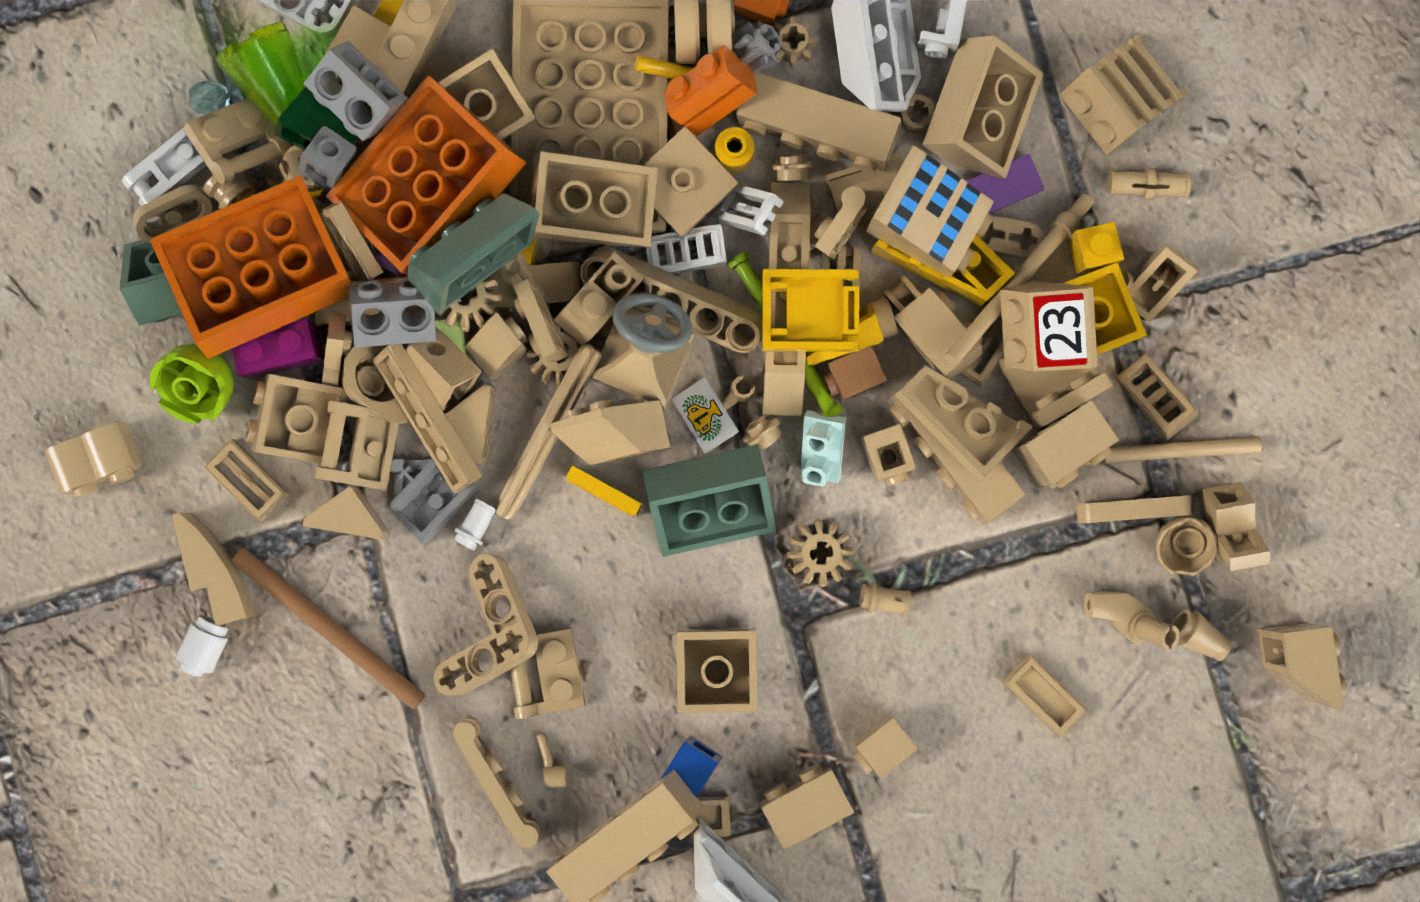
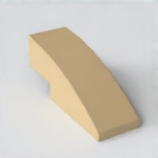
M172 514L190 591L207 589L215 625L229 624L257 616L250 592L239 569L231 563L232 558L224 546L193 514Z

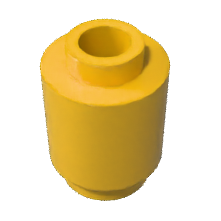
M731 127L722 131L717 137L715 158L730 174L742 173L752 164L755 148L752 136L742 128ZM739 146L742 149L737 153H733L728 150V147Z

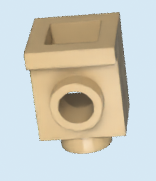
M901 424L860 438L876 482L885 480L886 486L889 487L909 480L907 472L916 469ZM885 450L891 451L895 456V460L891 465H886L881 460V454Z

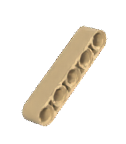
M607 246L599 247L592 252L581 266V279L586 284L597 272L594 262L600 261L604 263L615 251L644 277L643 282L645 283L646 290L634 289L630 295L648 293L666 298V293L677 294L682 300L680 307L690 318L692 333L740 353L754 350L762 338V314L756 309L617 249ZM640 305L634 308L647 313L652 311L653 306ZM709 308L714 310L719 320H707L702 315L701 309ZM665 312L663 316L665 321L680 327L677 320L671 314ZM747 324L751 326L755 335L750 337L742 335L738 331L737 325Z

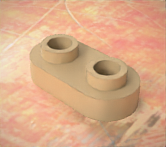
M183 185L140 206L134 213L133 225L140 239L151 244L149 239L212 212V204L201 187ZM194 199L191 204L183 205L185 201ZM158 216L156 221L147 222L150 218Z

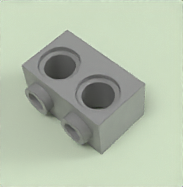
M349 40L329 49L304 82V85L313 93L314 98L321 105L329 108L343 122L344 127L351 134L358 136L363 142L381 132L408 99ZM335 73L341 78L342 85L338 83ZM365 102L371 107L373 115L366 109Z
M408 278L401 280L399 283L381 284L377 281H365L359 285L349 286L355 348L436 341L434 308ZM412 305L421 307L415 312L404 311L405 308ZM370 308H376L380 310L377 314L367 315L363 313L364 311Z

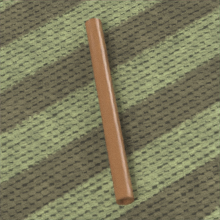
M245 547L235 554L231 563L412 710L424 699L426 694Z

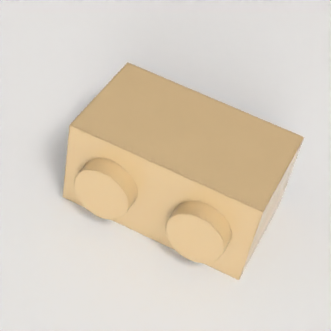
M820 764L813 765L799 774L801 780L788 787L785 782L780 783L764 793L766 798L760 801L761 808L783 850L854 813L830 765L824 768Z

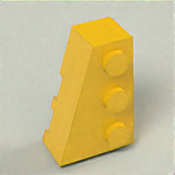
M977 234L968 247L975 252L963 272L956 269L950 278L880 239L870 251L979 307L987 302L1015 274Z

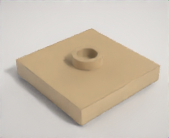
M686 127L681 129L642 165L658 168L654 210L681 239L739 186L734 177Z

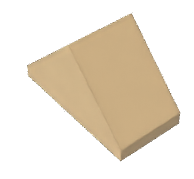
M1169 244L1155 251L1135 276L1132 286L1128 289L1138 314L1150 323L1198 272L1200 267Z
M482 385L445 414L474 463L486 466L496 392L495 388L488 385Z
M355 486L346 488L305 517L303 521L304 527L380 540L388 539L390 533L359 487Z

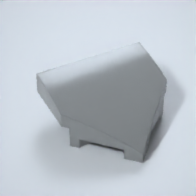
M392 459L391 472L394 473L393 501L390 502V509L396 511L395 517L422 544L427 545L480 490L475 483H472L460 492L453 493L433 459L407 461L404 459Z

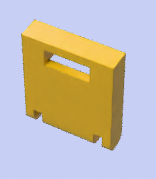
M763 269L762 351H859V342H843V336L859 335V286H843V280H858L859 270ZM771 292H786V328L771 329Z

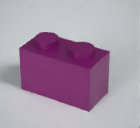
M308 319L291 322L232 348L238 376L250 380L264 377L265 374H277L322 363L325 360L319 329L314 322Z

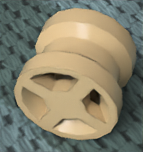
M235 174L233 180L224 184H220L212 175L204 185L203 192L209 199H216L219 202V208L222 209L252 196L254 188L248 182H242L238 178V174Z

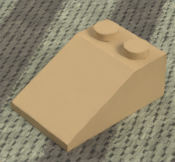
M540 151L532 158L528 205L534 207L540 213L533 238L649 248L651 246L658 168Z

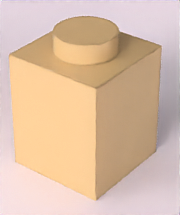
M890 714L853 742L858 749V752L853 755L855 760L867 775L874 770L880 779L918 750Z

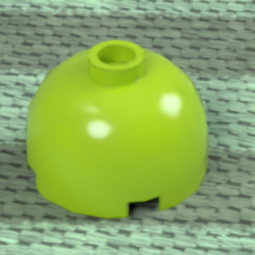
M195 343L181 344L165 353L150 372L149 384L151 390L153 391L156 388L162 398L158 403L165 411L176 419L191 424H199L202 419H210V421L216 419L229 403L234 390V375L230 364L222 354L207 359Z

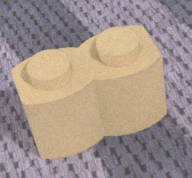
M115 421L100 426L81 436L60 442L44 450L60 494H74L75 499L98 492L97 485L107 480H110L111 484L127 481L135 477L134 470L143 466L127 422Z

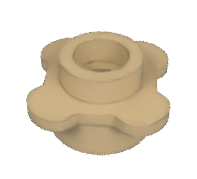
M801 154L780 156V163L772 164L773 170H777V181L808 179V168L812 167L810 161H803V155Z
M765 416L758 417L746 428L747 434L743 437V441L748 443L749 446L758 444L760 451L768 448L782 434L778 427L780 421L773 416H768L767 418Z

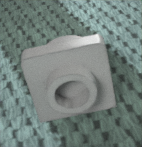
M323 126L301 154L297 171L329 193L341 179L344 168L356 152V147L330 128Z

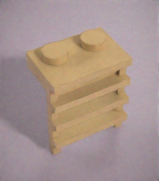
M1142 33L1134 36L1111 54H1107L1099 62L1088 67L1059 94L1106 155L1188 94L1184 88L1179 90L1144 46L1142 42L1145 40V37Z

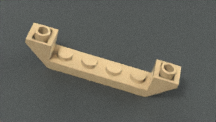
M771 182L770 193H774L784 203L781 208L773 207L771 210L776 216L770 222L768 269H809L810 184ZM771 292V329L786 328V292ZM765 351L762 415L802 416L806 352Z

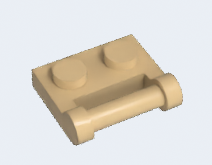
M254 96L187 121L183 129L220 184L233 180L235 174L271 159L282 160L290 148L289 142L275 135V127ZM261 139L265 144L229 160L221 156Z
M850 186L843 191L841 195L842 208L834 219L828 216L814 235L819 239L815 247L832 259H835L870 208L869 198L858 186Z
M329 400L327 412L330 413L322 462L321 467H316L314 478L387 491L399 424L388 422L369 407ZM346 416L357 419L347 472L336 470Z
M572 628L536 634L538 646L535 655L544 701L532 703L525 662L511 669L517 706L513 707L515 719L579 708L586 705ZM523 637L516 638V642L509 647H503V651L507 649L520 650L519 643L523 641Z

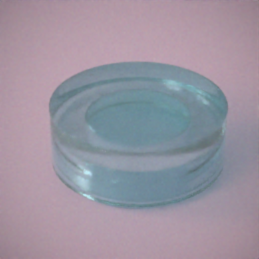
M201 81L192 85L189 89V105L194 111L205 115L229 106L230 93L224 85L218 82Z

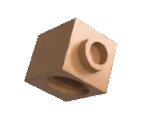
M872 346L852 352L828 363L825 367L827 374L822 376L831 397L838 395L840 402L887 381Z

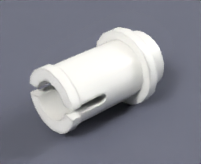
M477 498L461 528L454 530L457 533L454 540L475 551L478 545H483V542L480 540L497 510Z

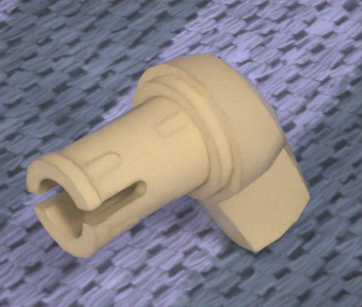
M1086 592L1084 612L1088 618L1109 621L1122 636L1135 644L1148 641L1165 650L1173 649L1177 645L1180 638L1178 627L1155 619L1152 611L1134 596L1126 592Z

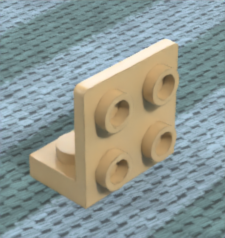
M1004 357L997 362L998 367L1035 429L1051 423L1113 386L1105 372L1096 376L1092 368L1030 372L1006 368Z

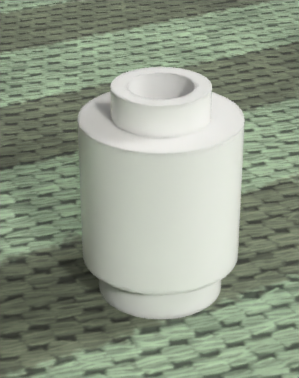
M199 615L196 623H191L175 657L181 663L179 668L196 677H202L204 672L213 673L228 641L226 633L229 627L225 624L216 626L213 618Z

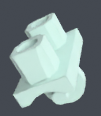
M809 410L805 413L800 476H803L802 481L804 483L823 487L827 481L839 482L842 469L846 417H825Z

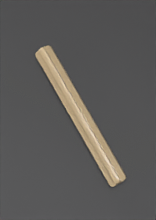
M585 343L580 346L494 505V508L497 509L496 514L508 520L515 518L558 438L551 432L550 423L565 419L564 412L574 409L602 357V353L597 348Z

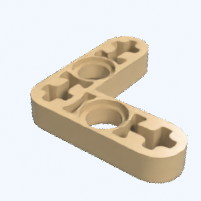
M481 554L473 559L470 564V581L492 634L438 665L434 672L433 680L436 689L443 695H465L527 661L537 650L538 639L509 566L499 556ZM487 565L494 566V570L490 573L491 580L484 578V574L488 572ZM495 585H499V586H503V587H502V588H499V589H496ZM506 596L510 601L511 608L506 617L500 618L496 613V604L501 597ZM515 635L523 637V641L519 643L520 650H502L501 647H509L516 642ZM484 650H489L493 657V663L491 668L484 672L479 667L478 659ZM468 670L470 673L457 677L455 685L449 684V680L453 677L452 671L464 672Z

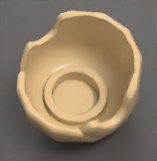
M1192 516L1176 517L1164 524L1155 541L1157 560L1172 575L1185 574L1194 576L1210 566L1218 552L1217 537L1213 529L1204 520Z

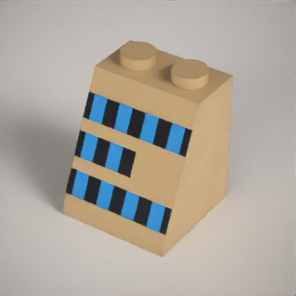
M913 145L875 212L866 232L950 278L956 269L963 272L970 262L975 251L968 247L976 234L983 237L990 226L994 216L988 212L994 201Z

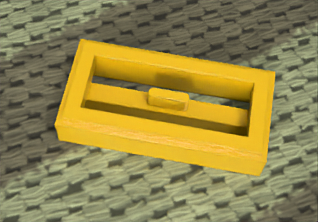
M573 465L566 476L567 481L632 517L637 516L643 506L642 503Z

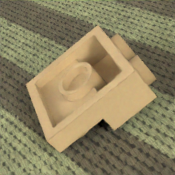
M265 374L264 382L257 380L253 394V404L260 405L257 420L250 419L246 431L245 442L252 444L251 452L321 464L330 413L327 412L328 402L331 400L346 403L347 395L344 388Z

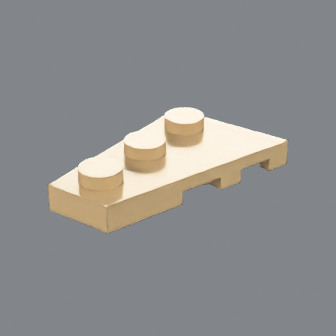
M927 366L919 370L894 395L978 482L986 477L1033 427L1023 420L1017 422L1001 413L1002 408L991 402L985 404L967 393L966 388Z

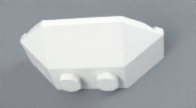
M834 0L831 10L842 84L871 111L902 112L907 110L910 104L909 100L921 79L910 0Z
M700 817L696 820L699 825L694 829L695 890L697 891L695 895L699 902H790Z

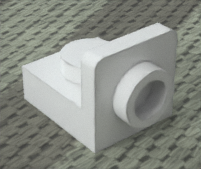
M950 0L946 9L940 8L935 32L939 33L921 31L917 40V49L924 50L925 55L933 58H946L947 55L953 56L959 46L967 0Z

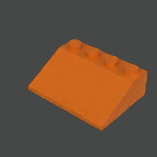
M428 75L326 195V198L332 204L342 202L357 229L401 273L408 276L409 259L419 248L424 245H428L431 248L442 239V233L450 225L457 221L463 224L471 218L473 210L485 199L491 198L494 201L527 162L442 85Z
M301 175L149 239L194 342L207 359L349 298V286H352V283Z

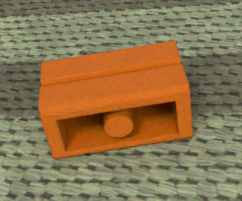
M725 45L712 55H704L693 69L683 76L673 78L664 90L669 116L679 124H684L696 136L758 93L751 66L746 62L741 63L740 57L737 58L736 54Z

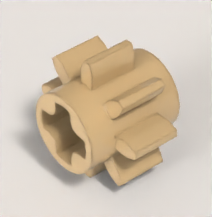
M791 17L790 23L784 27L781 24H775L774 29L781 41L780 51L776 54L778 63L784 60L790 63L791 69H794L796 62L801 59L807 63L811 61V54L806 48L816 47L817 38H808L810 23L802 26L796 23L794 17ZM788 38H795L796 44H798L797 49H790Z

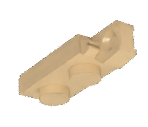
M519 253L500 268L503 282L514 286L518 296L514 298V304L523 320L527 319L532 333L529 334V341L534 352L538 356L542 355L544 359L557 362L567 357V350L540 284L535 282L526 257Z

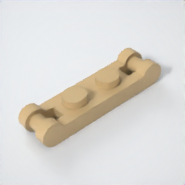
M471 717L463 719L453 729L452 736L516 844L523 849L532 848L542 834L540 822L534 818L527 817L521 807L524 804V799L514 783L508 785L500 772L504 769V766L499 756L493 749L487 751L479 737L481 733L480 722Z

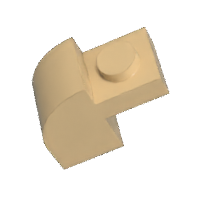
M1241 482L1203 489V520L1213 529L1217 537L1218 552L1215 556V561H1224L1230 571L1248 570L1253 567L1270 564V550L1255 530L1256 503Z

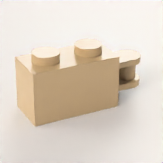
M903 275L899 279L901 283L893 290L889 291L886 289L883 292L884 297L889 300V303L899 313L894 317L897 328L936 372L952 380L983 354L982 345L979 343L983 340V337H980L957 366L948 363L944 355L971 323L967 321L963 325L954 315L957 311L956 306L943 292L937 296L931 288H928L921 294L909 279ZM912 295L915 300L904 308L901 302Z

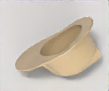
M382 346L351 348L344 359V369L342 371V384L348 398L358 406L369 407L388 422L397 424L410 423L373 362V358L385 348Z

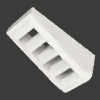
M721 224L693 228L682 239L675 232L652 236L651 246L649 248L646 247L648 263L672 274L727 266ZM705 238H711L714 256L706 257ZM696 240L698 259H690L688 241ZM680 242L683 262L675 263L672 243ZM665 244L668 265L660 266L657 246Z

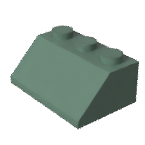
M505 193L494 201L491 198L485 199L473 210L471 218L463 224L459 221L453 223L442 233V239L431 248L428 245L422 246L410 257L407 278L437 313H442L532 244L540 215L534 207Z
M143 240L124 244L119 290L138 325L151 322L159 323L166 321L170 317L181 315L182 312L152 244Z
M758 444L643 470L648 502L662 557L777 531L767 477Z

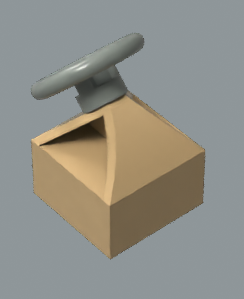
M632 294L620 300L614 308V323L601 352L602 357L591 378L594 382L628 396H643L644 402L660 400L662 410L666 411L694 344L695 334L692 333L690 318L673 301L655 294ZM647 305L653 306L651 312L642 313L632 309V307ZM665 312H668L677 320L680 328L665 322L663 318Z

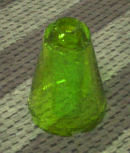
M282 22L272 23L249 33L250 38L240 44L235 41L215 57L219 67L275 127L280 115L306 87L289 29Z

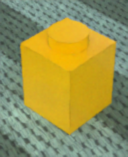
M1115 221L1076 230L1071 238L1067 239L1076 276L1090 273L1124 260Z

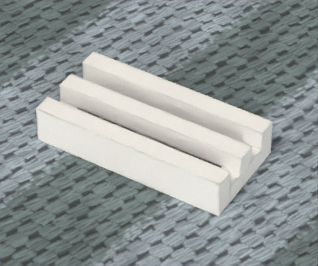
M739 185L717 206L712 216L722 224L764 236L768 230L763 226L765 220L772 222L776 216L771 212L772 208H781L784 201L774 193ZM735 196H737L739 198L762 203V205L760 208H757L741 202H735L733 200ZM729 209L730 211L754 217V219L752 220L742 216L727 213V210Z

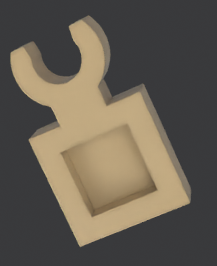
M330 314L322 384L338 386L341 356L348 354L352 342L353 332L345 331L347 315Z

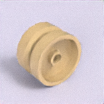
M674 0L677 64L697 63L700 58L699 38H707L708 54L712 55L724 45L732 51L731 37H735L734 0Z

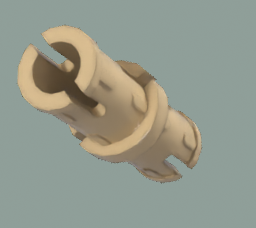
M1145 168L1144 172L1110 170L1108 175L1109 195H1142L1143 199H1153L1154 196H1181L1188 198L1191 190V174L1189 172L1161 173L1156 172L1155 168Z

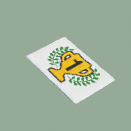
M705 377L671 399L705 454L739 432Z

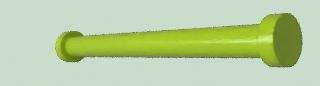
M745 251L732 258L727 264L731 270L735 269L762 312V282L748 261L751 259L750 255ZM806 359L804 382L824 412L822 416L834 417L845 409L841 403L836 404L814 366L808 365Z

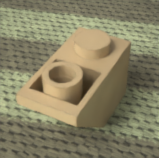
M614 251L554 321L581 345L586 344L613 315L617 303L629 296L644 277Z
M496 313L485 323L465 348L488 377L496 381L526 357V352L529 349L525 346V343L529 341V337L511 316L504 320Z

